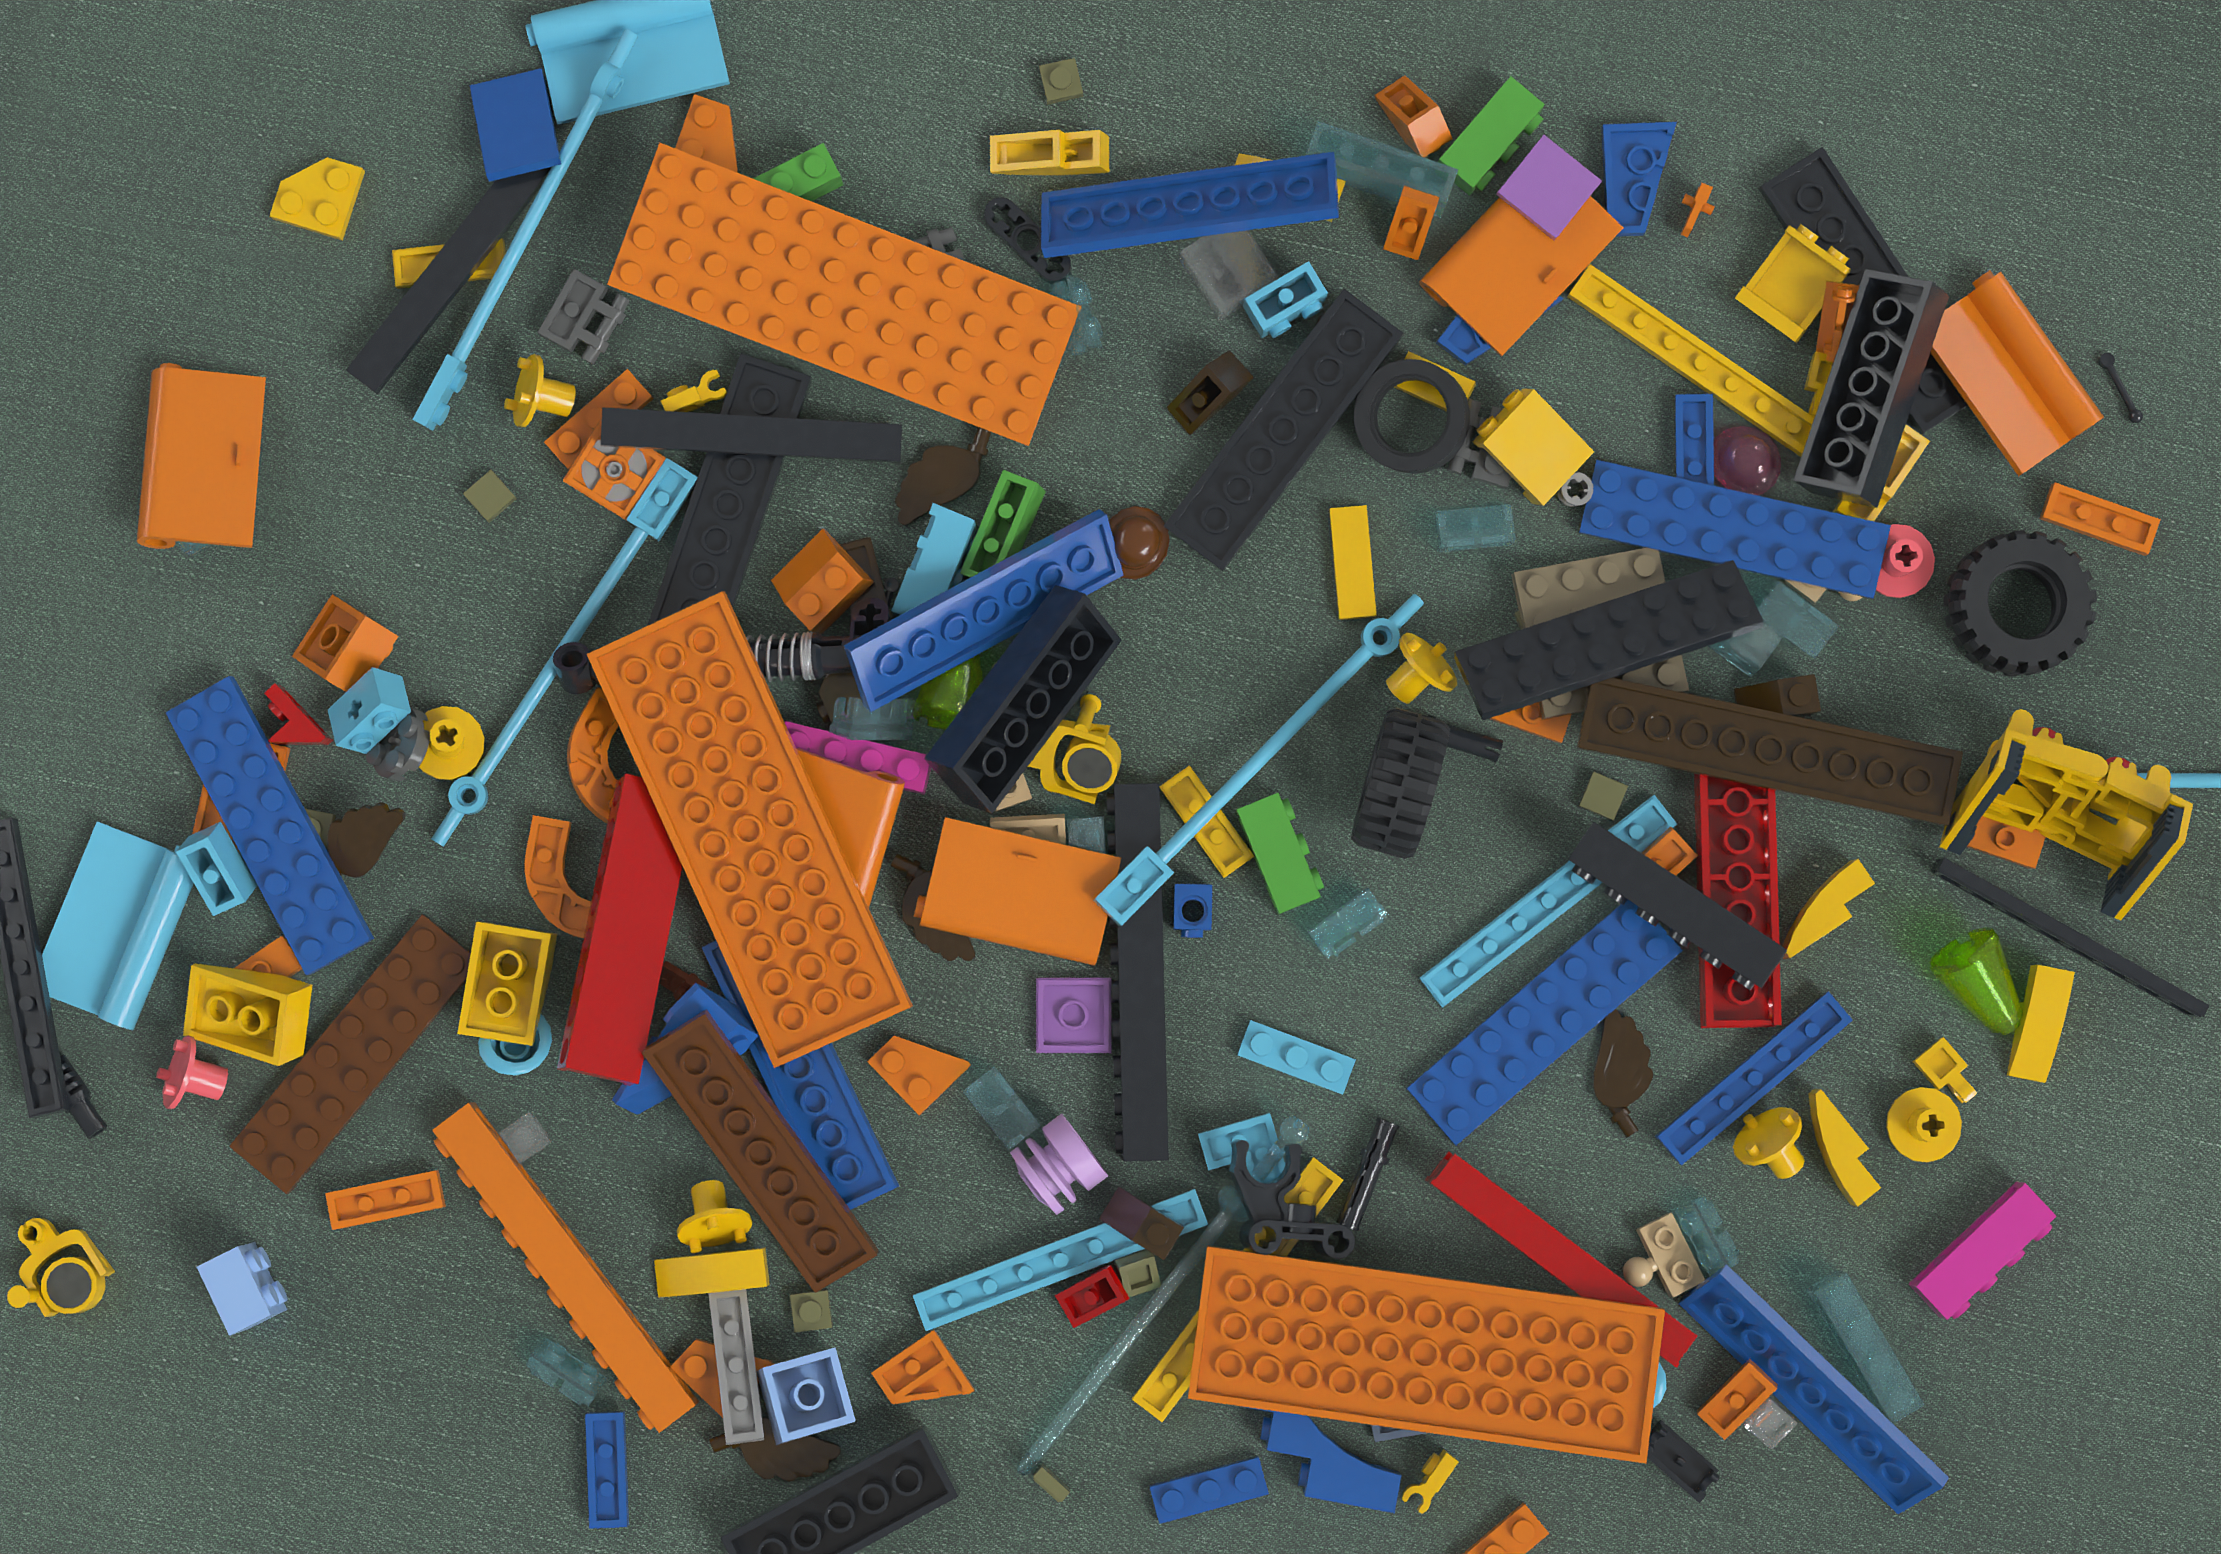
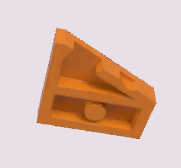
M694 94L675 149L738 173L730 107Z
M895 1035L867 1061L919 1116L971 1066L964 1059Z
M935 1329L871 1372L892 1404L922 1399H936L959 1394L965 1395L975 1390Z
M696 1339L670 1367L723 1418L714 1343ZM754 1357L756 1371L774 1365L771 1360Z

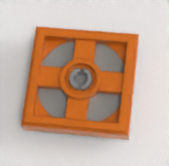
M601 418L563 478V482L626 520L666 457L654 449L601 446Z

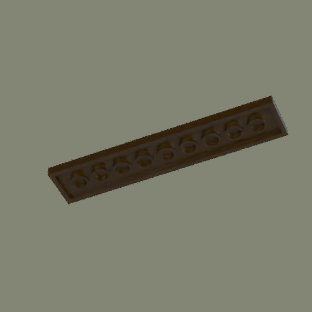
M1615 678L1589 685L1576 748L1942 826H1949L1963 751Z

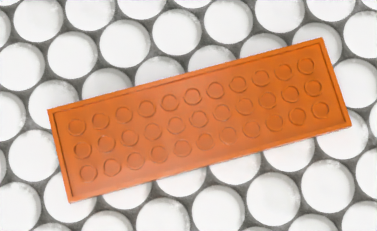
M660 142L607 285L1027 446L1030 444L1081 306Z
M722 591L588 653L587 657L773 1067L776 1068L911 1008L913 1005L726 592Z
M1207 1246L1188 1399L1646 1464L1665 1308Z

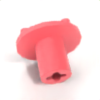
M1891 525L1876 587L1878 593L1885 597L1903 598L1916 594L1927 585L1934 572L1935 556L1930 542L1921 532L1907 525Z
M188 1035L182 1040L176 1039L173 1046L175 1053L168 1070L159 1068L156 1078L165 1080L162 1090L165 1108L174 1109L181 1101L185 1092L219 1100L227 1083L228 1069L195 1059L196 1040L194 1037Z

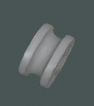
M1577 472L1556 493L1564 505L1569 507L1580 506L1591 499L1593 484L1587 475ZM1569 482L1573 484L1581 483L1583 490H1579L1582 493L1580 498L1577 495L1572 497L1568 495L1567 489H1571L1570 486H1567Z

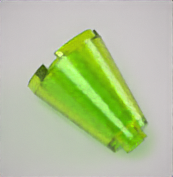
M980 654L921 685L913 708V717L916 721L919 722L921 716L928 719L927 726L943 730L947 729L983 681Z
M1990 927L1972 930L1967 933L1971 939L1959 944L1957 939H1954L1938 950L1930 959L1929 963L1932 967L1929 968L1932 974L1991 1033L2009 1034L2020 1026L2023 1011L1999 936Z

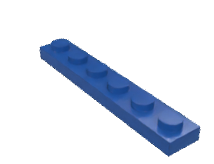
M1829 991L1823 993L1655 1137L1679 1165H1683L1852 1022V1018Z

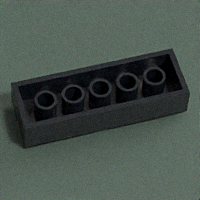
M1865 269L1794 477V481L1810 493L1878 508L1949 298L1933 281Z
M1055 585L924 759L963 804L993 814L1122 639L1085 593Z
M1595 822L1592 823L1568 859L1575 864L1571 870L1590 884H1593L1598 879L1607 885L1603 891L1605 894L1623 906L1627 900L1631 901L1639 907L1635 914L1655 927L1661 921L1671 928L1667 933L1668 936L1688 948L1691 942L1703 949L1699 955L1701 958L1718 969L1724 963L1735 971L1731 978L1749 990H1752L1754 985L1762 989L1787 952V949Z
M924 1424L729 1529L721 1536V1540L728 1554H853L959 1497L960 1489Z

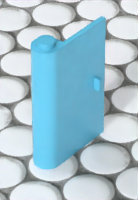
M594 0L531 15L532 23L525 25L530 45H538L542 56L557 125L577 120L590 96V88L595 75L603 63L608 62L625 29L638 35V38L621 68L620 77L624 78V83L616 98L609 97L607 101L602 103L596 116L730 84L710 0Z
M96 822L42 953L49 997L96 1014L98 1018L111 1024L134 1030L194 884L176 854L177 849L180 847L179 845H176L173 851L109 825Z

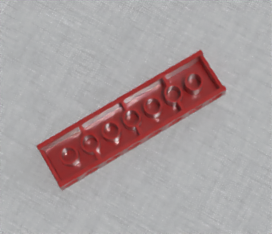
M625 773L622 778L616 781L557 1070H568L617 1081L628 1086L639 1084L644 1060L642 1052L647 1045L682 871L680 859L643 778Z
M1694 773L1696 854L1698 855L1696 857L1697 890L1779 944L1775 790ZM1698 947L1699 955H1700L1701 952L1703 951V949H1701L1700 947ZM1699 956L1700 1028L1776 1027V1025H1782L1780 963L1762 989L1754 985L1752 990H1749L1731 978L1735 972L1724 963L1718 969Z
M1448 1151L1431 1175L1425 1178L1426 1182L1579 1297L1659 1307L1455 1153L1452 1154ZM1667 1312L1664 1315L1659 1357L1677 1368L1680 1364L1679 1361L1695 1341L1697 1335Z

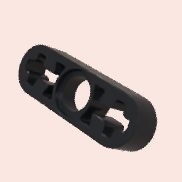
M1004 197L995 198L987 204L984 215L989 229L1045 282L1060 284L1069 277L1071 273V260L1068 255L1050 257L1052 261H1057L1059 258L1063 260L1061 263L1063 272L1060 274L1056 271H1053L1051 274L1047 273L1048 264L1041 256L1038 262L1032 260L1042 252L1041 228L1016 204ZM998 208L1000 211H1003L1005 208H1008V218L1015 226L1019 219L1024 223L1018 225L1013 230L1011 237H1008L1006 233L1010 232V227L1002 220L998 223L993 222L995 219L994 209ZM1025 231L1034 232L1039 238L1036 248L1030 251L1021 249L1017 244V239L1021 233Z

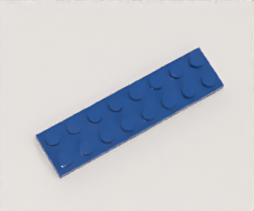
M1334 152L1043 192L1041 205V249L1044 258L1339 218Z
M1596 460L1591 480L1593 494L1585 506L1579 531L1580 534L1642 548H1650L1718 565L1734 560L1737 568L1740 570L1874 599L1891 525Z
M1098 509L844 645L864 707L872 712L1020 632L1055 585L1088 595L1123 576L1121 563L1115 552V542L1107 514Z
M234 676L224 678L167 711L168 719L304 973L311 975L373 940L374 937Z
M1627 900L1624 906L1620 904L1406 1087V1089L1456 1146L1683 951L1667 935V932L1659 923L1655 927L1635 914L1639 907Z
M717 941L702 947L726 1000L740 1008L758 1033ZM758 1036L749 1045V1049L778 1110L851 1210L899 1187L832 1043L774 1068L760 1036Z
M1727 1264L1686 1293L1681 1299L1679 1305L1742 1365L1751 1359L1778 1384L1777 1390L1772 1394L1897 1514L1902 1513L1944 1487L1949 1477Z

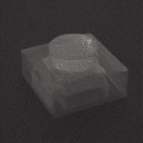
M532 1111L499 1132V1135L519 1164H522L552 1143V1140Z
M1770 1396L1743 1422L1746 1429L1771 1450L1798 1424L1794 1417Z

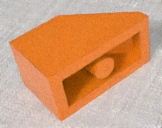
M1405 75L1374 95L1404 142L1422 159L1438 151L1441 146L1453 139L1439 106Z

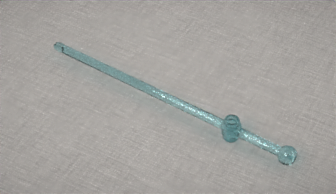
M1288 1116L1283 1120L1280 1126V1133L1282 1135L1250 1173L1258 1182L1262 1183L1285 1155L1284 1146L1286 1144H1301L1307 1139L1310 1133L1309 1126L1297 1116ZM1229 1185L1221 1189L1218 1194L1221 1211L1017 1465L1018 1473L1026 1476L1033 1470L1205 1255L1207 1246L1213 1245L1232 1220L1244 1222L1249 1219L1236 1187Z

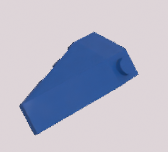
M695 983L669 1009L663 1018L666 1023L659 1037L652 1036L646 1047L706 1009L739 1055L746 1052L749 1045L759 1035L737 1005ZM645 1058L639 1084L628 1086L622 1083L612 1100L616 1105L638 1115L669 1098L672 1094Z

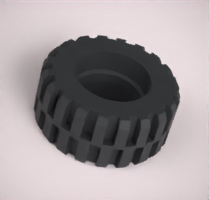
M2025 530L2013 531L2006 535L2000 534L1972 549L1957 564L1958 569L1956 572L1950 575L1947 583L1950 591L1944 595L1943 606L1949 607V615L1945 617L1947 628L1953 627L1956 636L1952 640L1957 648L1963 646L1968 651L1965 657L1972 663L1979 661L1984 664V670L1991 673L2003 672L2004 676L2010 677L2037 674L2069 659L2077 652V646L2086 641L2090 634L2087 631V627L2094 624L2096 612L2091 611V604L2097 602L2096 590L2090 591L2088 582L2093 580L2089 569L2083 572L2078 563L2083 559L2076 551L2069 554L2065 550L2067 544L2058 538L2051 541L2047 539L2046 533L2035 531L2027 534ZM2013 569L2026 571L2038 578L2049 594L2051 601L2049 622L2046 628L2034 637L2020 639L2005 633L1998 627L1990 614L1988 606L1989 589L1994 579L2003 572Z
M1397 707L1386 711L1369 764L1351 833V840L1357 846L1402 859L1415 855L1431 809L1447 749L1450 727L1445 721Z

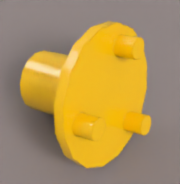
M533 354L528 359L520 357L517 367L522 370L517 381L514 400L506 398L504 403V409L513 411L515 425L521 428L526 427L532 420L536 410L568 417L575 400V386L544 378L543 359L540 355Z
M1405 633L1399 639V647L1407 660L1386 680L1388 688L1399 700L1409 704L1429 684L1446 692H1451L1457 686L1455 673L1442 656L1447 649L1441 642H1438L1433 647L1424 639L1412 633Z
M441 706L428 710L425 713L428 721L423 720L424 730L430 732V740L427 752L419 768L423 773L436 779L453 780L466 776L477 767L483 755L484 735L480 724L470 713L458 707Z
M1919 1087L1905 1091L1894 1100L1887 1113L1886 1129L1890 1142L1900 1154L1913 1161L1931 1162L1942 1159L1954 1149L1961 1135L1962 1120L1958 1107L1949 1096L1937 1089Z
M1778 1107L1769 1109L1755 1117L1752 1114H1748L1743 1118V1122L1746 1125L1736 1136L1733 1145L1734 1155L1740 1162L1751 1166L1766 1163L1779 1179L1789 1178L1800 1171L1805 1161L1803 1155L1794 1144L1802 1129L1801 1117L1792 1108Z
M708 1180L700 1182L691 1188L695 1215L684 1220L677 1229V1236L680 1242L690 1246L691 1253L700 1252L702 1250L701 1247L718 1246L734 1240L736 1243H743L747 1240L746 1233L751 1229L752 1219L749 1213L741 1209L728 1208L723 1182Z

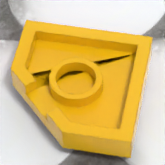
M327 157L280 182L270 217L273 220L343 241L365 170L361 167Z

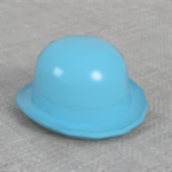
M540 1015L533 1046L479 1038V1054L488 1067L500 1074L515 1076L528 1073L538 1067L548 1055L552 1043L551 1027L544 1016Z

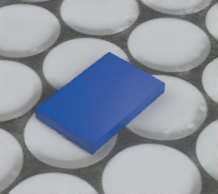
M542 69L470 85L484 167L489 182L561 165Z

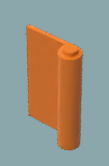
M1590 196L1554 241L1499 197L1427 272L1419 283L1434 301L1443 307L1448 305L1502 357L1624 227Z
M1989 270L1972 282L1975 290L1944 310L1930 352L2016 474L2020 476L2100 421L2104 416L2002 272L1994 276L1991 270Z
M163 363L160 365V368H156L151 372L137 530L138 544L149 548L165 549L174 547L175 541L252 548L266 377L183 369L180 365L173 363Z
M796 748L869 908L905 781L886 772L869 771L866 773Z
M945 817L926 896L918 895L914 917L920 918L919 926L1095 966L1108 915L1093 900L1117 877L1121 857Z

